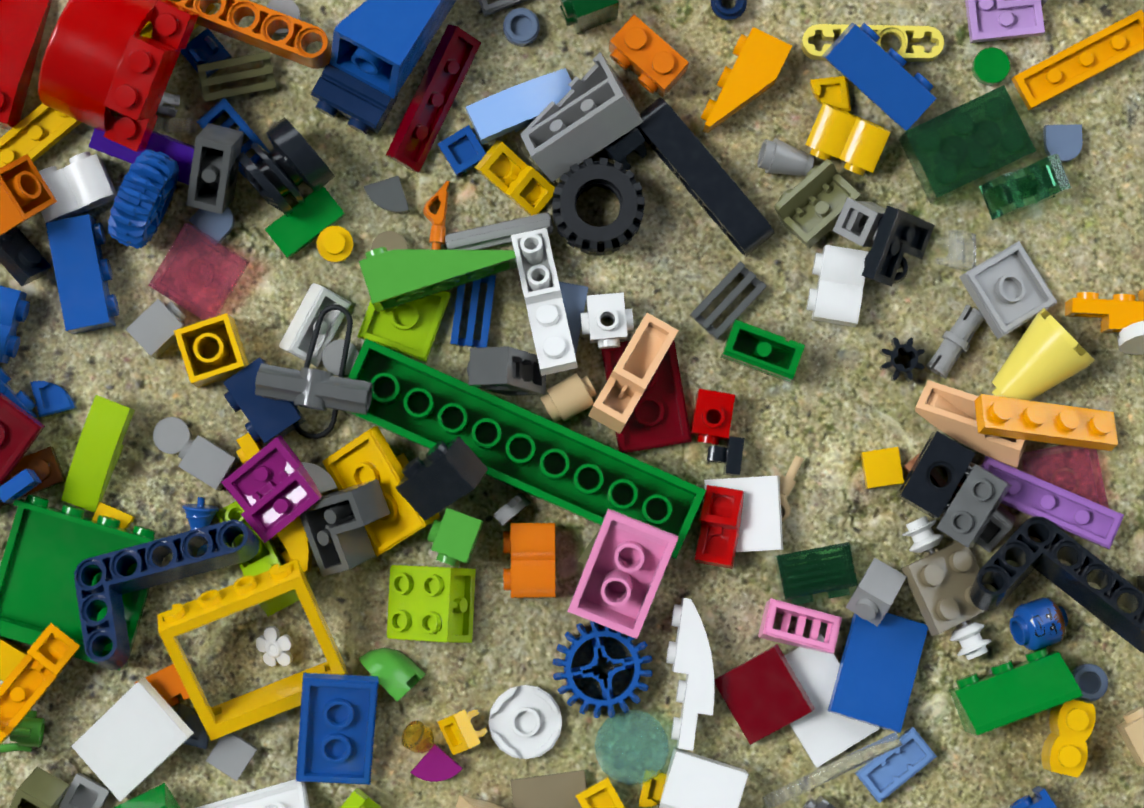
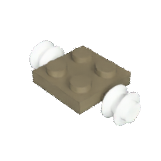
M924 516L906 524L908 531L902 534V536H910L914 542L909 551L915 553L926 551L923 553L924 557L902 567L901 570L907 576L906 581L931 635L941 634L956 626L959 629L954 631L950 641L960 642L962 649L958 652L957 656L965 655L967 660L976 658L988 652L985 645L992 642L991 639H982L979 633L984 628V624L970 623L972 622L971 618L985 612V610L977 608L970 597L971 588L979 572V567L970 548H967L958 541L940 550L938 547L933 549V547L940 544L943 535L934 534L931 528L935 524L936 519L929 522L927 517Z

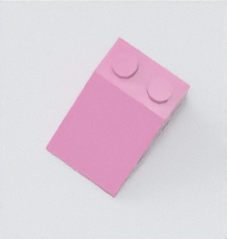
M608 509L567 612L637 639L678 536Z

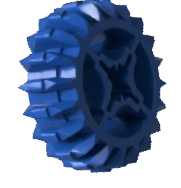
M151 149L145 150L136 157L135 162L131 164L128 173L124 176L117 196L114 198L115 201L108 219V233L112 238L118 240V243L127 247L132 246L136 249L142 248L147 242L151 241L153 234L157 233V229L168 211L170 202L173 200L172 197L179 179V165L177 161L169 158V155L160 151L155 152Z
M590 621L592 630L586 632L583 624L579 623L576 627L581 636L576 639L572 633L567 632L565 637L572 643L569 648L562 644L557 646L559 652L566 654L565 660L560 658L553 659V665L564 666V672L553 674L554 680L566 679L567 684L558 688L559 694H564L571 690L573 695L567 700V704L572 706L579 698L583 701L579 709L581 714L586 713L589 705L595 706L593 711L594 718L600 717L601 707H607V713L610 718L615 717L613 705L616 704L620 705L624 713L628 712L629 708L624 700L630 697L634 703L638 704L641 699L634 693L636 687L642 691H648L649 689L647 684L639 682L641 676L652 677L653 674L651 670L642 669L641 667L642 663L651 662L652 657L650 655L640 657L638 653L647 647V643L643 641L634 646L632 641L635 638L626 637L622 633L605 626L604 629H598V623ZM602 636L611 637L623 643L629 650L631 657H610L605 651ZM592 639L594 651L592 660L588 664L571 668L572 659L577 649L584 642ZM598 648H601L602 657L607 658L606 663L609 660L613 664L622 663V665L608 670V677H606L607 687L604 686L603 678L598 677L599 673L594 675L592 671L583 672L584 670L592 669V666L598 664ZM634 667L628 686L621 693L614 696L612 688L613 676L621 670ZM582 677L596 679L600 684L603 699L585 694L576 685L574 679Z

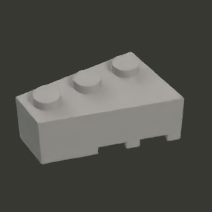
M601 52L593 58L595 65L581 80L576 76L568 84L571 90L557 105L552 101L520 134L531 158L551 182L562 176L563 173L569 172L570 167L577 163L579 165L585 159H588L644 122L621 78Z

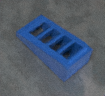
M225 98L218 101L196 120L200 127L204 129L208 123L211 124L226 111L230 117L219 126L229 128L236 122L240 127L238 131L244 132L249 137V140L242 145L241 153H246L250 150L254 142L268 153L270 152ZM254 154L250 159L256 164L260 157ZM239 162L238 170L246 178L241 163Z

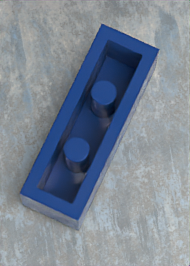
M851 23L822 56L905 131H908L937 99L930 93L934 86L919 72L914 77L903 68L907 61L894 49L890 48L887 52L884 51L876 43L880 37L868 25L863 23L859 28L856 24Z
M90 214L46 222L65 330L71 334H78L116 326L114 316H119V306L115 294L110 295L108 280H112L113 276L109 259H103L101 245L106 244L102 223H96V219Z

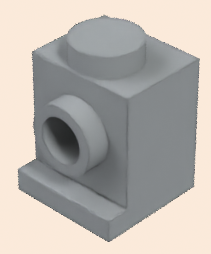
M847 197L833 231L862 247H872L877 234L878 222L886 209L874 202L856 201Z

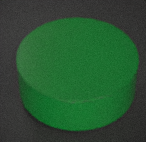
M994 47L981 50L972 62V73L975 79L987 86L997 85L1002 82L1010 70L1008 56L1002 50Z

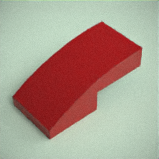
M707 485L700 516L702 525L694 559L696 563L733 569L742 516L744 491Z

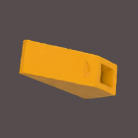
M752 27L749 36L741 34L732 53L738 56L732 69L727 66L724 68L716 85L722 88V91L717 101L709 99L701 115V119L706 121L703 131L709 133L774 86L792 45L755 27Z

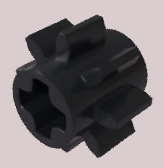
M895 337L891 339L893 347L891 351L881 349L879 352L886 357V363L879 368L880 370L889 369L892 372L891 381L893 382L899 375L903 374L909 382L913 380L912 369L921 371L925 368L923 364L918 362V356L922 355L925 351L924 349L916 351L912 347L913 338H909L905 344L900 345L899 340ZM898 351H900L901 355L908 354L910 357V361L906 363V369L903 364L896 365L894 362V358L898 356Z

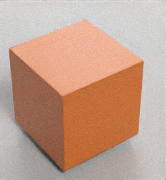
M28 154L0 168L1 236L57 202Z

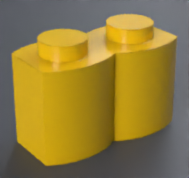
M823 102L805 145L812 147L811 155L823 160H831L832 156L845 161L843 168L864 176L865 171L874 172L891 130Z
M1070 700L1051 708L1049 716L1051 733L1044 742L1041 754L1043 769L1077 778L1081 775L1088 758L1086 740L1091 735L1096 720L1094 704Z

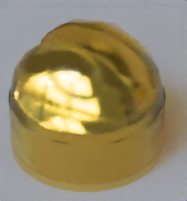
M413 721L404 729L401 741L402 745L410 751L424 753L433 746L434 736L429 726L421 721Z

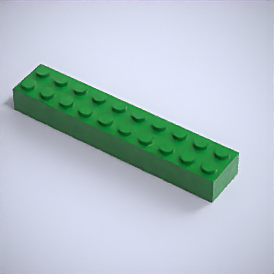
M365 339L348 378L363 380L373 385L372 399L367 415L346 413L375 426L378 425V427L429 450L440 441L447 444L459 436L488 468L485 475L599 526L602 525L607 510L611 509L678 536L670 557L676 559L706 492L703 488L481 389L469 386V384L368 339Z

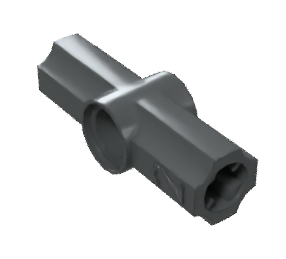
M261 363L255 381V395L279 401L294 402L296 406L327 411V408L367 415L372 399L373 384L363 380L336 377L333 373L301 367V370Z

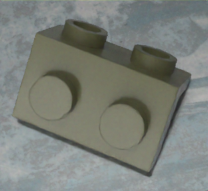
M826 159L821 165L814 166L807 173L805 179L797 186L784 192L774 208L781 223L810 249L834 228L847 197L856 201H863V198L853 186L837 173L834 163Z

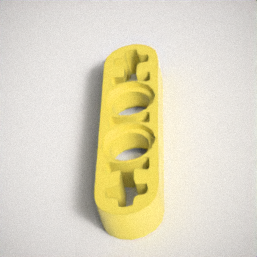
M812 25L805 31L802 37V51L810 59L827 61L822 55L832 44H824L821 51L815 50V45L809 44L808 41L813 40L815 34H821L823 41H833L834 33L841 35L849 25ZM868 25L880 37L876 42L880 47V41L883 36L892 34L898 37L901 46L897 53L907 62L933 61L939 56L944 47V37L935 27ZM907 35H912L910 42L918 43L922 41L924 36H929L930 42L936 43V46H933L929 53L924 52V46L912 45L911 53L905 52L908 45Z

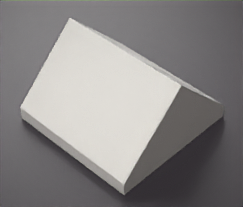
M674 747L659 807L738 808L748 773L745 769Z

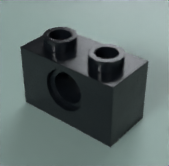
M938 431L932 432L896 497L932 518H939L942 513H946L956 495L953 493L959 482L964 483L975 466V463L971 461L976 453ZM935 466L942 467L948 476L946 484L941 488L934 486L930 481V472Z

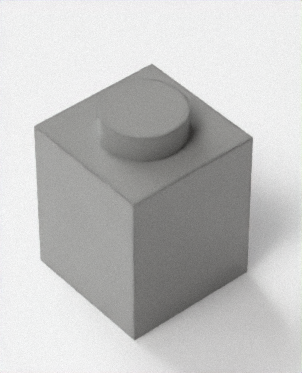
M157 299L126 330L150 356L157 359L177 341L174 330L186 327L182 323L186 316L172 301L165 305Z
M197 435L195 440L188 439L178 455L182 459L178 467L219 491L224 487L221 482L232 474L240 459L200 435Z
M874 558L845 608L854 612L862 619L878 626L892 605L907 576Z

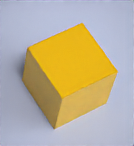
M228 313L174 330L190 382L198 388L230 378L249 365L235 320Z

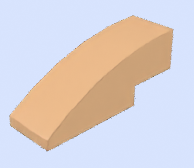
M646 313L588 416L620 434L679 330Z
M930 380L927 381L915 407L916 413L965 446L1002 463L1018 467L1029 440L978 434L974 401L978 396Z

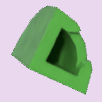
M384 647L370 650L359 657V661L372 676H378V683L397 702L426 675L411 658L399 650Z

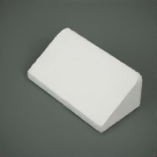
M313 283L283 336L279 347L305 361L320 312L332 304L341 305L348 310L352 303L327 288ZM331 310L325 314L310 364L318 367L325 347L332 341L345 317L341 311Z

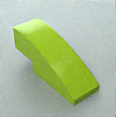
M95 395L71 462L61 498L62 501L95 513L99 502L103 499L124 445H122V442L135 412L134 409Z

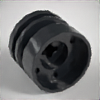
M284 117L266 132L268 139L274 147L269 153L254 142L251 147L260 157V160L254 164L244 152L237 159L241 163L247 180L265 201L288 217L294 212L284 199L289 193L302 205L305 203V199L298 188L302 182L317 192L335 176L303 136Z

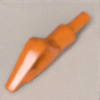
M446 181L424 206V215L432 223L429 243H432V250H441V245L445 244L447 190L450 181ZM439 198L441 204L437 213L434 214L430 211V207Z

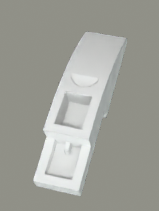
M547 227L511 235L541 376L578 368Z
M682 598L681 605L674 604L671 626L678 627L676 642L669 641L666 663L673 664V672L686 674L685 681H678L676 702L682 703L680 718H673L671 739L677 740L678 749L693 751L698 714L713 715L715 695L714 670L707 634L700 615L691 599Z

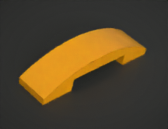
M52 623L48 625L28 649L25 657L0 685V745L39 701L81 647Z

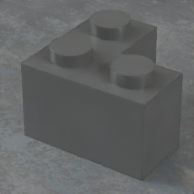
M378 478L323 495L317 502L299 515L322 577L350 570L375 557L365 526L390 514Z

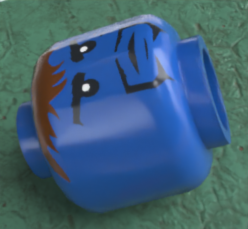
M1045 597L1021 604L1015 608L1013 617L1010 619V630L1016 643L1032 651L1043 649L1063 640L1065 627L1068 625V617L1063 607L1057 606L1054 601Z

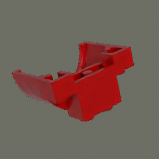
M69 0L55 25L43 57L38 81L40 101L47 107L104 132L103 137L135 152L145 150L158 119V116L155 114L181 49L186 48L199 14L169 0ZM148 21L153 25L151 38L139 35ZM111 109L118 112L119 115L111 116Z

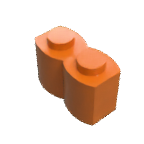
M511 523L510 531H503V553H511V568L503 569L504 591L511 590V598H556L555 523Z

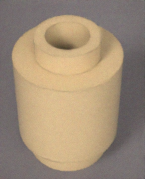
M575 373L547 389V394L540 397V400L553 422L556 423L561 419L565 422L593 406L592 397L596 396L597 393L587 376L580 379L578 374Z

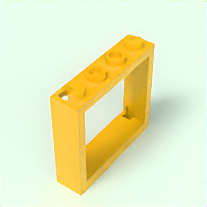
M298 559L281 566L277 563L266 572L256 576H244L235 581L231 586L220 590L206 591L198 599L183 605L174 604L172 609L157 614L158 633L211 741L300 706L303 673L348 675L346 665ZM295 589L327 662L210 707L177 636Z

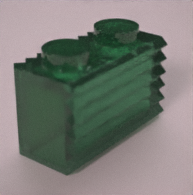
M849 542L774 556L782 600L791 599L794 605L814 602L813 594L827 592L828 599L850 595L849 587L858 586Z

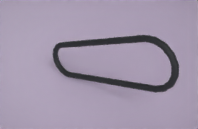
M332 304L325 307L317 318L304 368H309L325 314L331 310H339L347 319V330L339 377L344 378L353 319L345 307ZM333 409L331 422L328 428L321 433L310 434L303 431L300 426L295 428V430L308 439L323 438L333 430L337 421L338 410Z

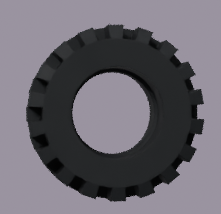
M592 158L585 159L583 164H574L570 167V171L567 174L563 173L553 193V220L558 228V233L567 240V244L574 248L576 246L581 249V252L587 254L589 252H596V255H604L607 251L613 253L619 250L622 245H627L632 240L634 234L637 233L644 214L645 199L642 195L640 182H636L634 179L635 175L630 169L626 171L622 168L623 164L615 161V164L610 163L608 158H600V161H592ZM592 187H603L612 191L620 203V212L616 220L602 227L591 226L582 221L576 210L577 199L582 192Z

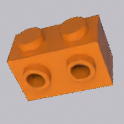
M635 14L609 42L610 57L624 70L627 68L632 70L639 77L637 79L638 82L648 92L652 94L657 92L662 98L687 72L689 62Z

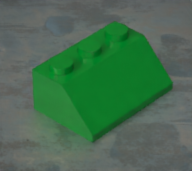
M1046 647L1025 654L1027 661L1013 665L1012 660L994 665L991 667L992 674L979 678L978 674L974 673L956 680L957 687L949 689L965 732L976 736L1083 696L1061 654L1056 651L1048 652Z

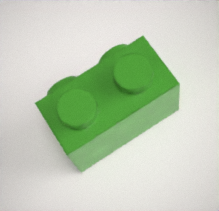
M446 508L442 521L434 520L427 541L433 542L431 550L438 552L436 560L459 568L461 561L469 564L484 522Z

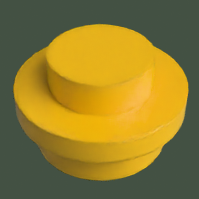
M329 226L322 230L317 238V250L329 262L337 263L344 261L353 251V238L341 226Z

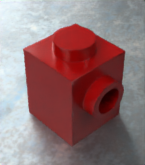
M698 389L690 432L691 435L698 436V443L719 446L720 440H727L729 438L736 394Z

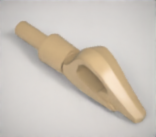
M797 455L786 476L781 475L780 478L781 508L784 510L782 522L790 516L791 508L787 501V496L790 495L796 484L794 478L804 460Z

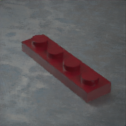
M448 24L386 153V156L414 172L420 173L481 45L480 41L458 26Z

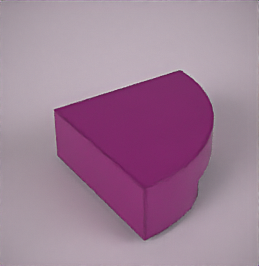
M434 744L410 773L422 780L438 782L452 778L463 767L437 744Z

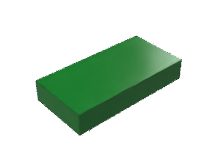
M323 186L319 191H314L305 198V203L295 205L292 208L294 210L292 214L288 217L285 214L282 215L265 230L287 259H289L316 239L322 230L334 225L346 214Z

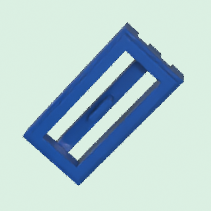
M495 275L473 281L466 339L459 338L466 284L457 287L451 345L485 348L488 346L496 283ZM480 283H487L480 340H473Z

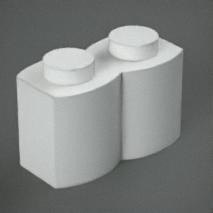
M83 152L70 158V165L57 170L56 166H51L39 171L57 200L56 203L41 211L45 223L76 217L114 200L117 193L102 157L97 154L91 155L90 152Z
M825 244L822 253L816 252L812 274L819 275L817 289L810 288L806 310L813 311L812 320L855 327L858 324L865 277L861 275L865 267L864 262L868 251Z

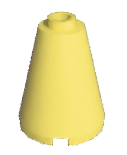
M1043 308L1037 313L992 380L996 388L991 393L994 396L1031 401L1089 367L1095 360Z

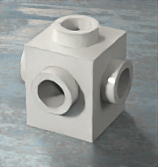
M624 292L588 295L586 297L587 312L580 313L582 335L589 334L590 343H598L599 349L620 347V341L627 340V331H634L632 309H625ZM604 317H609L613 320V324L611 326H604L600 320Z

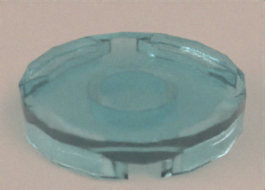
M629 710L626 713L620 712L615 714V717L607 718L598 730L595 740L596 758L604 773L614 781L627 785L644 784L656 777L666 765L669 754L668 736L660 722L650 714L638 710Z

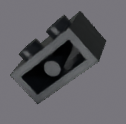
M458 436L447 444L443 441L437 443L427 452L426 458L422 461L419 457H416L409 462L401 471L405 476L396 489L426 521L474 490L488 468Z

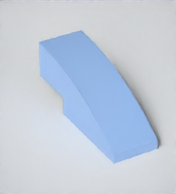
M566 68L518 84L466 106L467 114L481 144L488 143L515 130L517 132L528 127L552 101L557 105L571 90L568 84L572 80Z

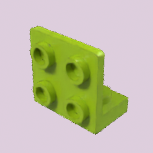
M391 565L387 638L472 643L476 569Z

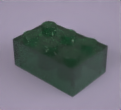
M1004 85L905 131L899 139L930 204L1024 161L1036 152Z

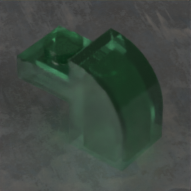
M1054 154L1023 169L1003 174L980 185L979 188L991 219L994 220L1056 197L1055 195L1070 189L1071 186L1059 155Z

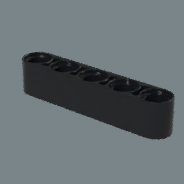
M659 97L640 113L644 122L635 128L639 130L654 152L745 257L775 234L765 217L666 101Z

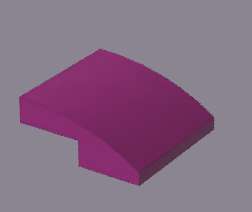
M281 435L277 436L221 482L245 512L241 515L264 543L322 497L311 476Z

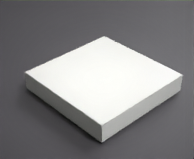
M779 476L704 480L705 490L707 485L744 491L736 552L783 550Z

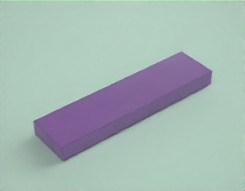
M985 456L981 466L1012 485L1001 504L1031 517H1044L1066 532L1103 548L1110 549L1124 517L1123 514Z

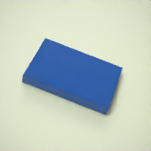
M854 613L828 712L895 733H901L928 631L927 625L886 613L880 624L876 626Z
M303 673L296 781L370 785L378 676Z

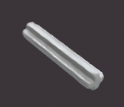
M544 212L450 233L445 236L447 250H479L511 243V235L546 227L548 234H551L553 226L549 213Z

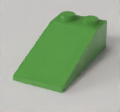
M380 247L366 252V259L359 261L372 304L377 312L517 268L514 250L394 249L387 251L386 247Z

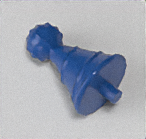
M198 497L197 504H185L182 506L191 528L190 531L209 526L219 511V508L216 506L205 505V497ZM207 544L199 548L197 557L203 556L207 552Z

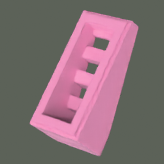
M771 598L766 602L758 637L834 654L842 617ZM776 613L783 614L779 630L773 629ZM791 616L798 617L794 634L788 633ZM806 619L813 620L809 638L803 637ZM821 622L827 623L824 642L817 641Z

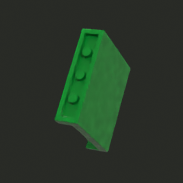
M28 494L26 500L16 499L13 505L18 507L0 565V636L33 645L48 625L52 623L81 646L73 656L74 658L97 664L86 655L74 581L76 567L87 558L157 540L158 538L154 537L156 531L134 525L133 531L119 528L120 520L99 515L97 521L83 517L85 510L69 505H63L62 510L48 506V499ZM137 563L132 564L128 568L127 576L132 575L136 571ZM102 572L95 575L92 580V586L100 581ZM150 588L122 595L130 654ZM107 607L98 613L97 621L102 620L106 616ZM112 642L104 647L103 657L111 652L113 648ZM128 662L122 668H119L117 670L120 671L122 669L127 668Z

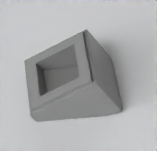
M999 505L976 543L990 553L1011 530L1016 520L1015 516Z

